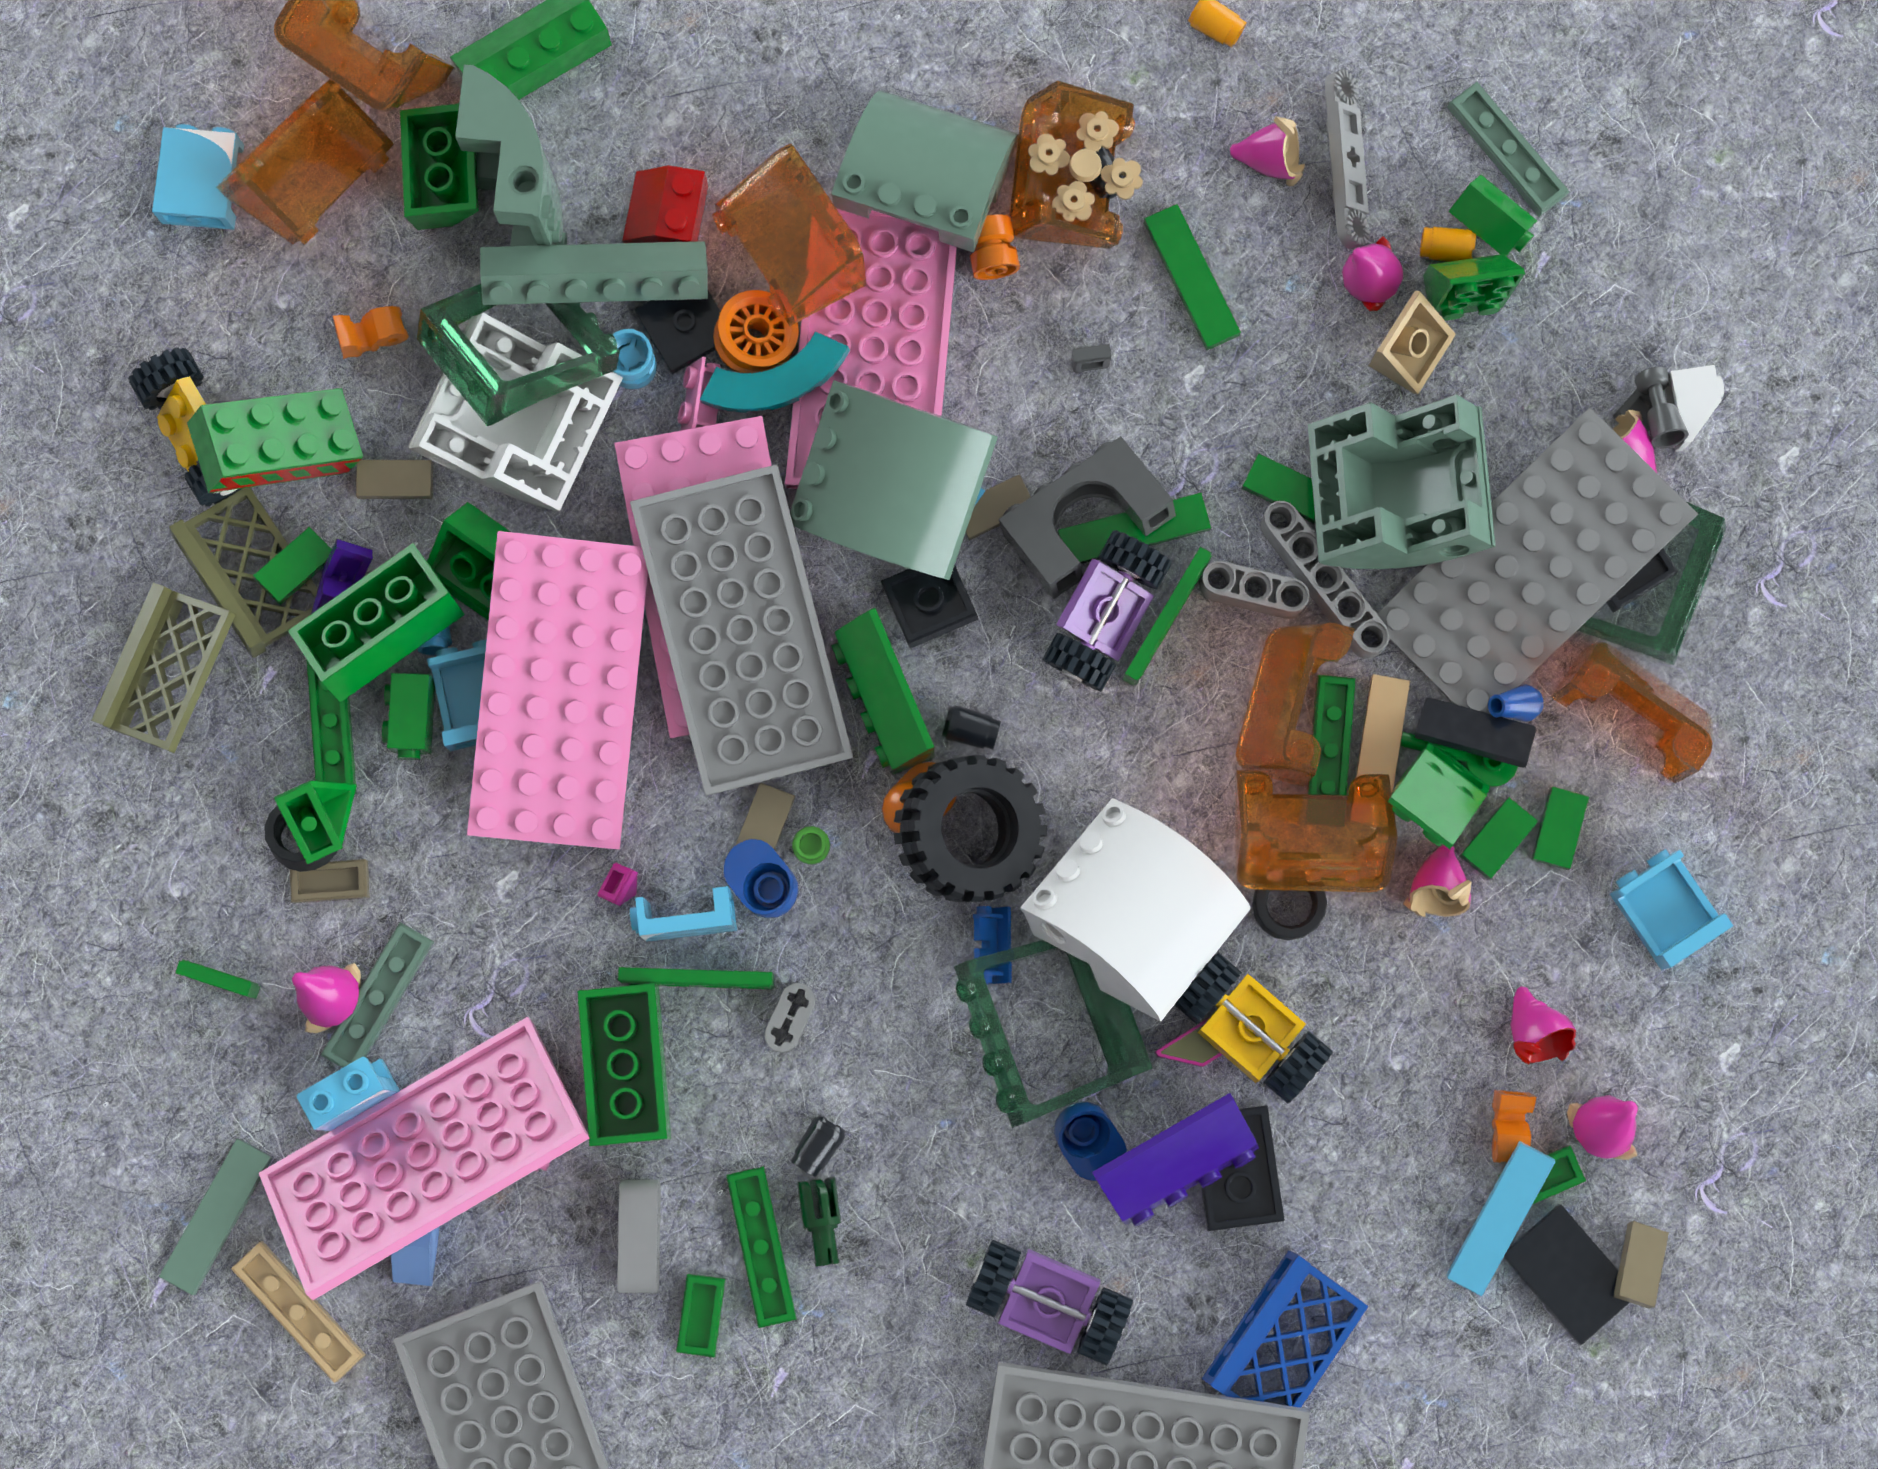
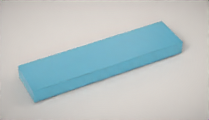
M1521 1141L1518 1142L1446 1276L1448 1279L1480 1296L1484 1294L1554 1166V1158Z

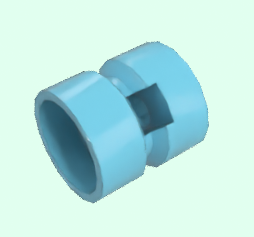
M623 329L615 332L608 338L604 347V357L609 370L623 377L619 386L626 389H640L647 386L657 372V361L649 339L642 332L635 329Z

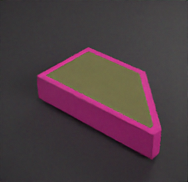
M1209 1018L1155 1051L1157 1057L1204 1067L1223 1054L1197 1033Z

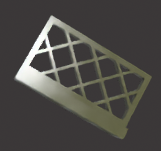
M250 487L241 489L185 523L181 519L169 526L174 541L218 607L236 614L231 626L253 659L266 651L265 647L287 635L289 629L311 615L312 608L307 611L291 609L294 594L287 599L286 606L281 607L265 603L267 592L263 588L259 602L243 599L239 593L242 580L256 582L253 574L244 573L249 555L266 558L270 561L277 555L278 546L283 550L288 545ZM248 499L254 508L251 522L232 519L233 507ZM226 511L225 517L218 516ZM258 516L264 525L257 524ZM208 521L223 524L219 541L202 538L196 528ZM229 525L249 529L245 547L224 543ZM255 531L270 533L273 536L274 543L271 552L251 548ZM209 547L217 548L215 556L213 555ZM222 549L243 554L239 572L221 567L219 561ZM229 577L237 578L235 586ZM310 579L297 591L310 593L315 599L318 588L313 580ZM249 607L257 608L255 616ZM267 610L283 614L281 626L266 634L260 625L262 611ZM289 615L296 616L295 618L288 621Z
M153 582L91 721L115 732L175 753L236 614L227 609L172 591L163 585ZM186 604L191 617L177 624L176 620L182 606ZM213 615L220 616L215 630L205 635L202 622ZM194 626L197 640L183 647L180 634ZM172 639L175 652L161 659V653L166 642ZM201 649L203 657L199 665L190 670L186 656ZM178 661L182 674L168 682L164 668ZM156 673L160 687L146 694L145 689L149 680ZM185 684L187 693L182 701L175 704L171 691ZM163 696L167 709L153 716L149 703ZM141 708L144 722L129 728L136 710ZM170 719L172 727L166 740L159 739L156 725Z

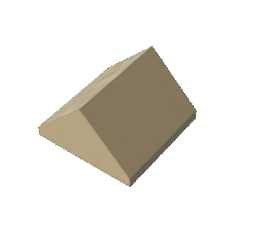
M1414 291L1376 351L1369 367L1410 392L1419 394L1456 334L1420 291Z

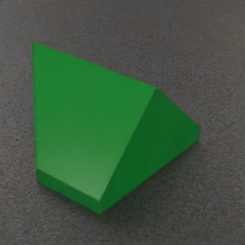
M308 781L274 797L307 864L343 848L342 844L357 784Z

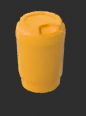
M1199 0L1188 19L1190 26L1195 30L1231 48L1235 45L1247 24L1246 21L1240 18V15L1217 0Z
M1424 227L1419 256L1443 262L1472 259V252L1475 250L1476 234L1469 229Z

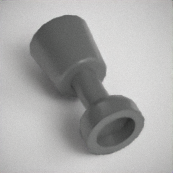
M1651 367L1637 374L1634 381L1640 393L1649 395L1653 407L1647 413L1651 444L1653 447L1660 449L1679 445L1688 438L1689 433L1675 404L1667 403L1664 390L1670 381L1667 369L1664 367Z

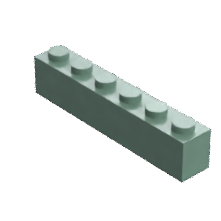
M705 241L480 247L483 305L708 299V268Z

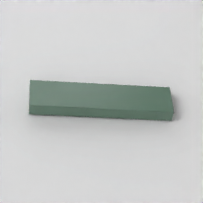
M1475 82L1449 102L1447 108L1538 217L1569 194L1570 191L1478 82Z
M399 922L362 984L354 1012L337 1026L321 1056L342 1068L361 1057H367L434 944V941Z
M236 1139L161 1271L160 1278L191 1295H196L261 1180L259 1172L268 1167L273 1156L242 1139Z

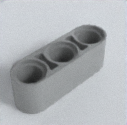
M1224 561L1210 563L1205 568L1199 581L1201 594L1206 599L1284 619L1297 617L1302 613L1309 601V590L1300 580ZM1214 573L1223 575L1227 581V586L1223 589L1213 588L1208 582V576ZM1250 582L1259 584L1263 589V596L1259 598L1250 597L1244 589L1245 584ZM1285 591L1294 592L1299 597V605L1295 607L1285 605L1281 599V593Z
M660 1179L620 1180L618 1293H658Z

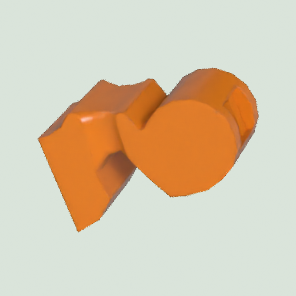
M384 306L371 309L358 323L352 322L349 315H333L334 327L343 359L359 357L366 351L375 352L380 348L379 346H393L406 341L409 335L407 330L404 329L401 308L397 306Z
M1494 1090L1492 1108L1495 1112L1494 1119L1492 1120V1127L1494 1129L1492 1159L1494 1163L1508 1162L1519 1141L1531 1146V1131L1529 1124L1525 1121V1114L1533 1113L1537 1097L1531 1093Z

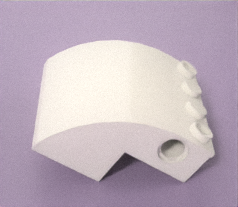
M480 313L470 317L407 448L495 491L542 508L560 511L623 377L558 342L544 346L485 313Z
M1114 798L1108 802L1020 907L1034 936L1090 964L1101 991L1159 1021H1162L1251 909L1248 901L1228 876L1196 846L1155 818Z

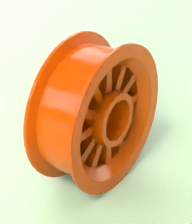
M748 290L736 294L725 303L715 324L713 339L719 357L730 369L737 373H757L776 368L789 360L798 340L799 328L793 310L783 299L767 291ZM748 330H759L764 338H755L750 335Z

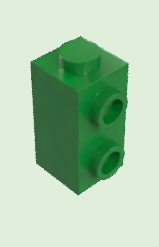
M1482 175L1478 176L1467 186L1448 211L1499 254H1503L1506 257L1514 249L1520 253L1534 237L1530 230L1537 220Z
M391 673V683L385 684L384 703L385 706H389V720L383 721L382 742L387 743V749L398 754V759L420 760L421 754L431 755L435 684L434 679L429 674Z

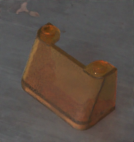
M288 0L274 24V34L281 45L370 107L382 112L392 111L439 89L454 69L452 65L440 57L428 54L411 43L406 51L402 53H394L387 49L382 53L352 32L360 18V7L356 0Z
M331 77L291 112L216 188L228 200L292 245L298 241L305 245L319 231L315 226L319 221V217L363 173L369 169L376 173L388 162L390 158L386 153L394 143Z
M1058 80L1035 93L1026 101L1020 118L1009 213L1014 237L1024 240L1109 249L1119 244L1123 234V223L1117 213L1108 211L1110 199L1099 198L1091 184L1083 182L1087 187V192L1094 195V203L1091 205V216L1085 221L1075 218L1073 222H1066L1063 219V214L1056 213V208L1052 207V201L1058 196L1057 190L1059 186H1070L1072 182L1078 180L1071 175L1069 164L1065 168H1058L1057 174L1053 176L1048 175L1045 171L1042 173L1034 172L1030 167L1032 157L1028 154V149L1030 145L1037 144V139L1040 135L1050 134L1055 140L1062 139L1065 141V151L1068 152L1071 159L1077 151L1084 148V141L1078 140L1076 136L1077 130L1081 128L1079 125L1080 117L1085 113L1096 115L1097 112L1103 111L1107 113L1108 119L1116 121L1119 126L1118 134L1113 137V145L1108 148L1114 157L1115 147L1125 141V139H1128L1133 133L1135 127L1133 103Z
M791 143L771 154L715 204L716 212L712 214L717 228L722 234L727 232L731 237L737 235L769 283L771 295L767 297L770 308L777 317L782 315L789 326L866 286L864 256L858 240Z
M1337 623L1283 626L1276 628L1269 634L1263 648L1236 746L1235 756L1238 764L1243 769L1304 787L1316 775L1321 755L1319 742L1314 736L1296 730L1310 675H1315L1322 664L1329 661L1337 663L1347 654L1355 628Z
M1596 642L1585 648L1551 695V698L1564 707H1568L1573 701L1578 699H1586L1593 703L1597 698L1609 693L1663 730V735L1654 747L1661 751L1664 756V766L1660 773L1673 783H1677L1697 773L1713 749V721L1704 709L1605 642Z
M1236 770L1235 845L1237 881L1246 888L1258 890L1370 893L1384 889L1391 880L1398 839L1395 814L1391 809L1393 805L1388 802L1392 794L1389 774H1364L1358 776L1350 783L1348 796L1273 794V783L1269 775L1260 771Z

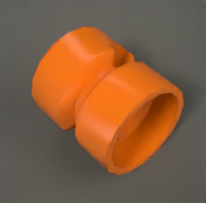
M987 215L975 251L970 255L973 277L977 280L1000 279L1010 276L1020 269L1017 249L1015 246L1010 245L1014 240L1011 217L1008 215Z

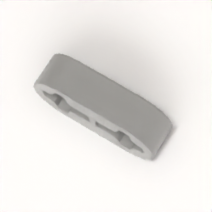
M793 983L782 992L765 1031V1040L774 1051L780 1053L790 1052L799 1043L816 1003L815 995L810 987L802 983ZM799 990L805 991L804 998L809 1001L806 1008L800 1006L794 1017L788 1015L792 1008V1002L788 1000V996L790 993L797 995ZM786 1019H789L792 1023L788 1033L793 1036V1039L790 1043L784 1041L781 1046H777L775 1044L777 1038L772 1035V1031L774 1028L781 1030Z

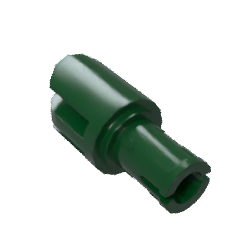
M828 1177L824 1182L821 1179H814L810 1181V1184L807 1181L798 1182L803 1229L807 1228V1232L812 1234L815 1267L840 1263L834 1230L841 1223L835 1177Z

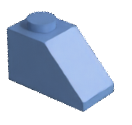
M440 1226L391 1254L393 1282L432 1286Z

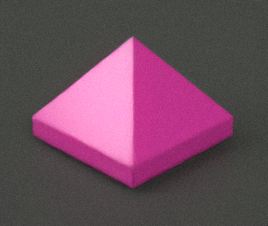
M615 862L597 896L621 906L636 895L638 872Z

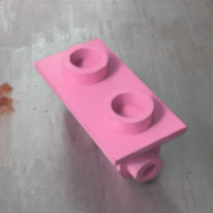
M701 357L686 368L684 373L683 387L687 388L685 402L681 403L678 411V423L681 424V431L716 424L718 409L703 404L700 398L716 367L721 368V366L716 363H707L705 367L706 357Z

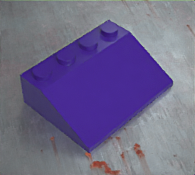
M1228 1093L1092 1173L1125 1225L1132 1222L1136 1227L1154 1217L1155 1214L1152 1210L1165 1202L1168 1207H1171L1187 1198L1186 1190L1198 1183L1202 1188L1214 1183L1222 1177L1219 1171L1233 1164L1235 1168H1239L1256 1157L1253 1152L1259 1149V1146L1231 1093Z

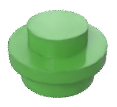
M809 826L802 828L796 833L793 838L792 849L797 859L810 865L818 864L829 854L830 841L822 829Z

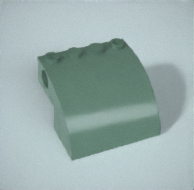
M464 65L455 138L461 151L476 152L477 185L479 189L495 190L493 212L499 224L513 225L510 246L567 245V233L563 232L560 193L533 121L522 103L504 84L474 65Z
M879 90L868 102L848 145L831 192L833 207L868 219L872 210L938 231L940 242L974 252L991 202H997L1019 139V134Z
M833 380L791 506L790 515L793 526L881 560L950 580L998 436L941 415L905 405L862 388Z
M1456 394L1395 416L1369 402L1308 424L1319 563L1353 569L1407 568L1448 561L1496 547L1482 407L1476 406Z

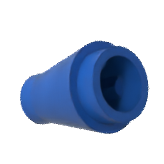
M1527 684L1520 685L1501 694L1493 695L1488 701V710L1492 716L1524 722L1535 719L1542 712L1544 706L1540 691Z

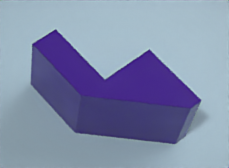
M336 539L323 567L311 614L365 576L373 559V550Z

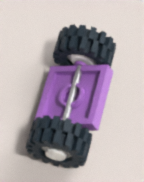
M1117 530L1112 531L1098 556L1102 562L1095 559L1091 560L1056 624L1080 639L1081 642L1061 633H1056L1042 659L1068 677L1100 692L1103 691L1116 667V664L1110 659L1120 660L1154 595L1132 581L1136 580L1142 585L1145 584L1149 588L1157 590L1172 564V561L1158 550Z
M992 1239L974 1277L966 1306L995 1317L1007 1291L1009 1297L998 1324L1068 1354H1071L1082 1325L1086 1326L1079 1343L1078 1354L1108 1365L1124 1331L1133 1299L1103 1287L1095 1306L1090 1311L1089 1308L1100 1285V1279L1030 1249L1027 1251L1017 1278H1012L1021 1251Z

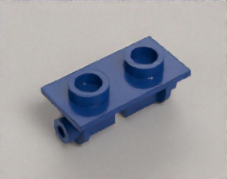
M977 906L976 914H973L974 941H982V948H974L973 976H977V983L982 985L1012 983L1011 906L995 908L991 906Z

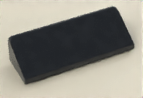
M1426 698L1414 737L1526 768L1536 727L1503 717H1494L1489 713L1441 700Z

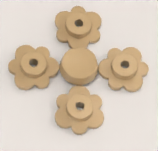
M1103 111L1097 112L1096 115L1085 113L1080 117L1079 125L1081 128L1077 130L1076 136L1078 140L1084 141L1085 149L1077 151L1071 159L1068 152L1065 151V141L1062 139L1055 140L1050 134L1040 135L1037 139V144L1030 145L1028 149V154L1032 157L1030 167L1034 172L1042 173L1045 171L1048 175L1053 176L1057 174L1058 168H1065L1069 164L1071 175L1078 180L1072 182L1070 186H1059L1057 190L1058 196L1052 201V209L1058 214H1063V219L1066 222H1073L1075 218L1080 221L1089 219L1092 213L1091 205L1094 203V195L1087 192V187L1083 182L1093 181L1100 173L1102 180L1106 183L1105 191L1108 194L1116 193L1120 199H1130L1134 194V189L1142 187L1143 180L1139 176L1141 166L1136 161L1130 160L1125 162L1123 158H1116L1112 165H1107L1102 169L1101 159L1096 152L1101 147L1105 149L1112 147L1113 137L1119 131L1117 122L1108 119L1107 113Z

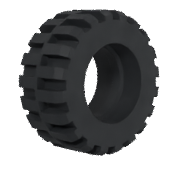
M971 755L937 762L929 766L927 772L919 773L911 781L913 787L904 790L900 801L904 803L903 809L895 812L894 822L900 823V833H894L895 845L902 844L904 853L898 855L902 865H910L913 871L909 876L917 884L924 883L926 885L925 891L934 896H944L945 900L953 902H982L1001 898L1005 892H1014L1022 886V878L1031 877L1036 870V866L1032 864L1033 860L1042 858L1045 850L1044 846L1039 845L1040 837L1047 836V825H1041L1039 815L1046 813L1043 803H1035L1033 796L1038 793L1032 783L1024 784L1021 781L1024 778V774L1016 767L1006 768V761L998 758L986 759L985 755ZM963 793H973L983 798L992 808L998 823L996 846L991 855L983 863L977 865H965L956 860L948 851L942 836L944 812L951 800Z

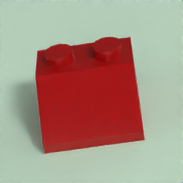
M671 165L636 171L622 242L698 241L708 191L705 171Z

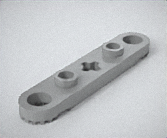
M1342 69L1329 74L1325 80L1328 119L1326 127L1329 133L1333 180L1332 199L1335 205L1337 234L1341 243L1346 248L1354 249L1367 244V240L1370 239L1368 236L1370 231L1367 230L1369 224L1366 222V214L1369 213L1361 114L1356 102L1358 100L1356 95L1359 94V91L1355 90L1358 86L1354 85L1356 80L1352 78V74Z

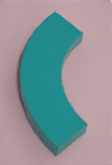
M815 332L808 344L796 356L776 368L757 373H736L716 367L700 401L716 409L739 413L766 409L775 410L799 401V398L808 394L816 387H821L841 366L850 349L847 345Z

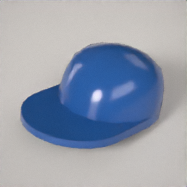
M750 839L740 842L728 853L724 863V877L743 905L755 915L767 919L780 917L792 908L799 894L798 882L793 872L772 846L762 840Z
M1087 1101L1073 1103L1062 1110L1055 1121L1054 1135L1058 1146L1075 1173L1083 1179L1097 1181L1092 1173L1093 1171L1127 1152L1126 1144L1109 1116L1101 1107Z

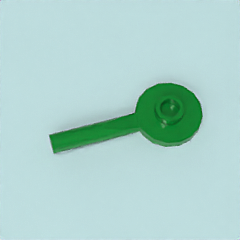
M1402 731L1400 746L1422 751L1428 742L1416 739L1414 737L1415 734ZM1435 744L1453 759L1465 762L1466 769L1490 787L1496 788L1506 784L1514 777L1518 768L1515 765Z

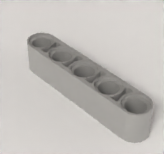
M1286 501L1271 503L1260 522V528L1265 538L1295 577L1307 586L1311 598L1351 650L1363 659L1377 657L1388 645L1390 639L1387 626L1340 566L1334 567L1319 563L1317 536L1296 508ZM1273 514L1283 515L1288 521V527L1284 529L1274 527L1270 522V516ZM1296 543L1305 544L1309 547L1311 556L1308 558L1297 557L1293 552L1292 545ZM1321 572L1329 574L1333 579V586L1330 588L1321 587L1317 584L1315 575ZM1341 602L1351 603L1356 609V616L1353 618L1344 617L1338 610V604ZM1365 631L1373 632L1379 639V645L1375 648L1367 647L1361 640V634Z

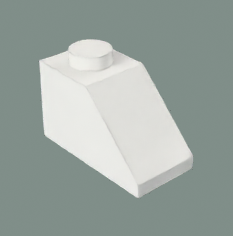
M1715 365L1669 372L1670 381L1664 390L1667 403L1675 404L1689 433L1688 438L1684 442L1674 446L1675 452L1683 451L1694 440L1722 401L1724 384L1721 376L1716 374Z

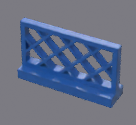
M1288 1250L1202 1377V1380L1227 1397L1265 1402L1264 1399L1284 1396L1285 1405L1301 1408L1369 1306L1313 1267L1304 1258ZM1308 1274L1319 1280L1322 1297L1302 1301L1300 1286ZM1327 1287L1337 1294L1329 1296ZM1293 1296H1295V1302L1289 1303ZM1345 1299L1355 1306L1345 1321L1333 1323L1330 1302ZM1323 1303L1326 1324L1307 1328L1303 1307ZM1297 1308L1300 1329L1280 1333L1278 1319L1283 1311ZM1272 1327H1273V1332H1274V1334H1273V1335H1268V1333L1270 1332V1330H1271ZM1340 1328V1330L1338 1331V1333H1337L1336 1336H1335V1331H1334V1329ZM1327 1331L1330 1345L1324 1353L1311 1355L1308 1334ZM1301 1336L1304 1357L1285 1360L1282 1339ZM1275 1341L1278 1362L1258 1365L1256 1351L1260 1345ZM1251 1360L1252 1367L1246 1368ZM1318 1361L1316 1366L1313 1368V1362ZM1306 1363L1308 1378L1304 1384L1289 1388L1286 1367ZM1279 1368L1283 1389L1263 1393L1260 1372ZM1253 1374L1256 1394L1240 1397L1231 1391L1239 1376ZM1297 1393L1294 1399L1291 1400V1394Z

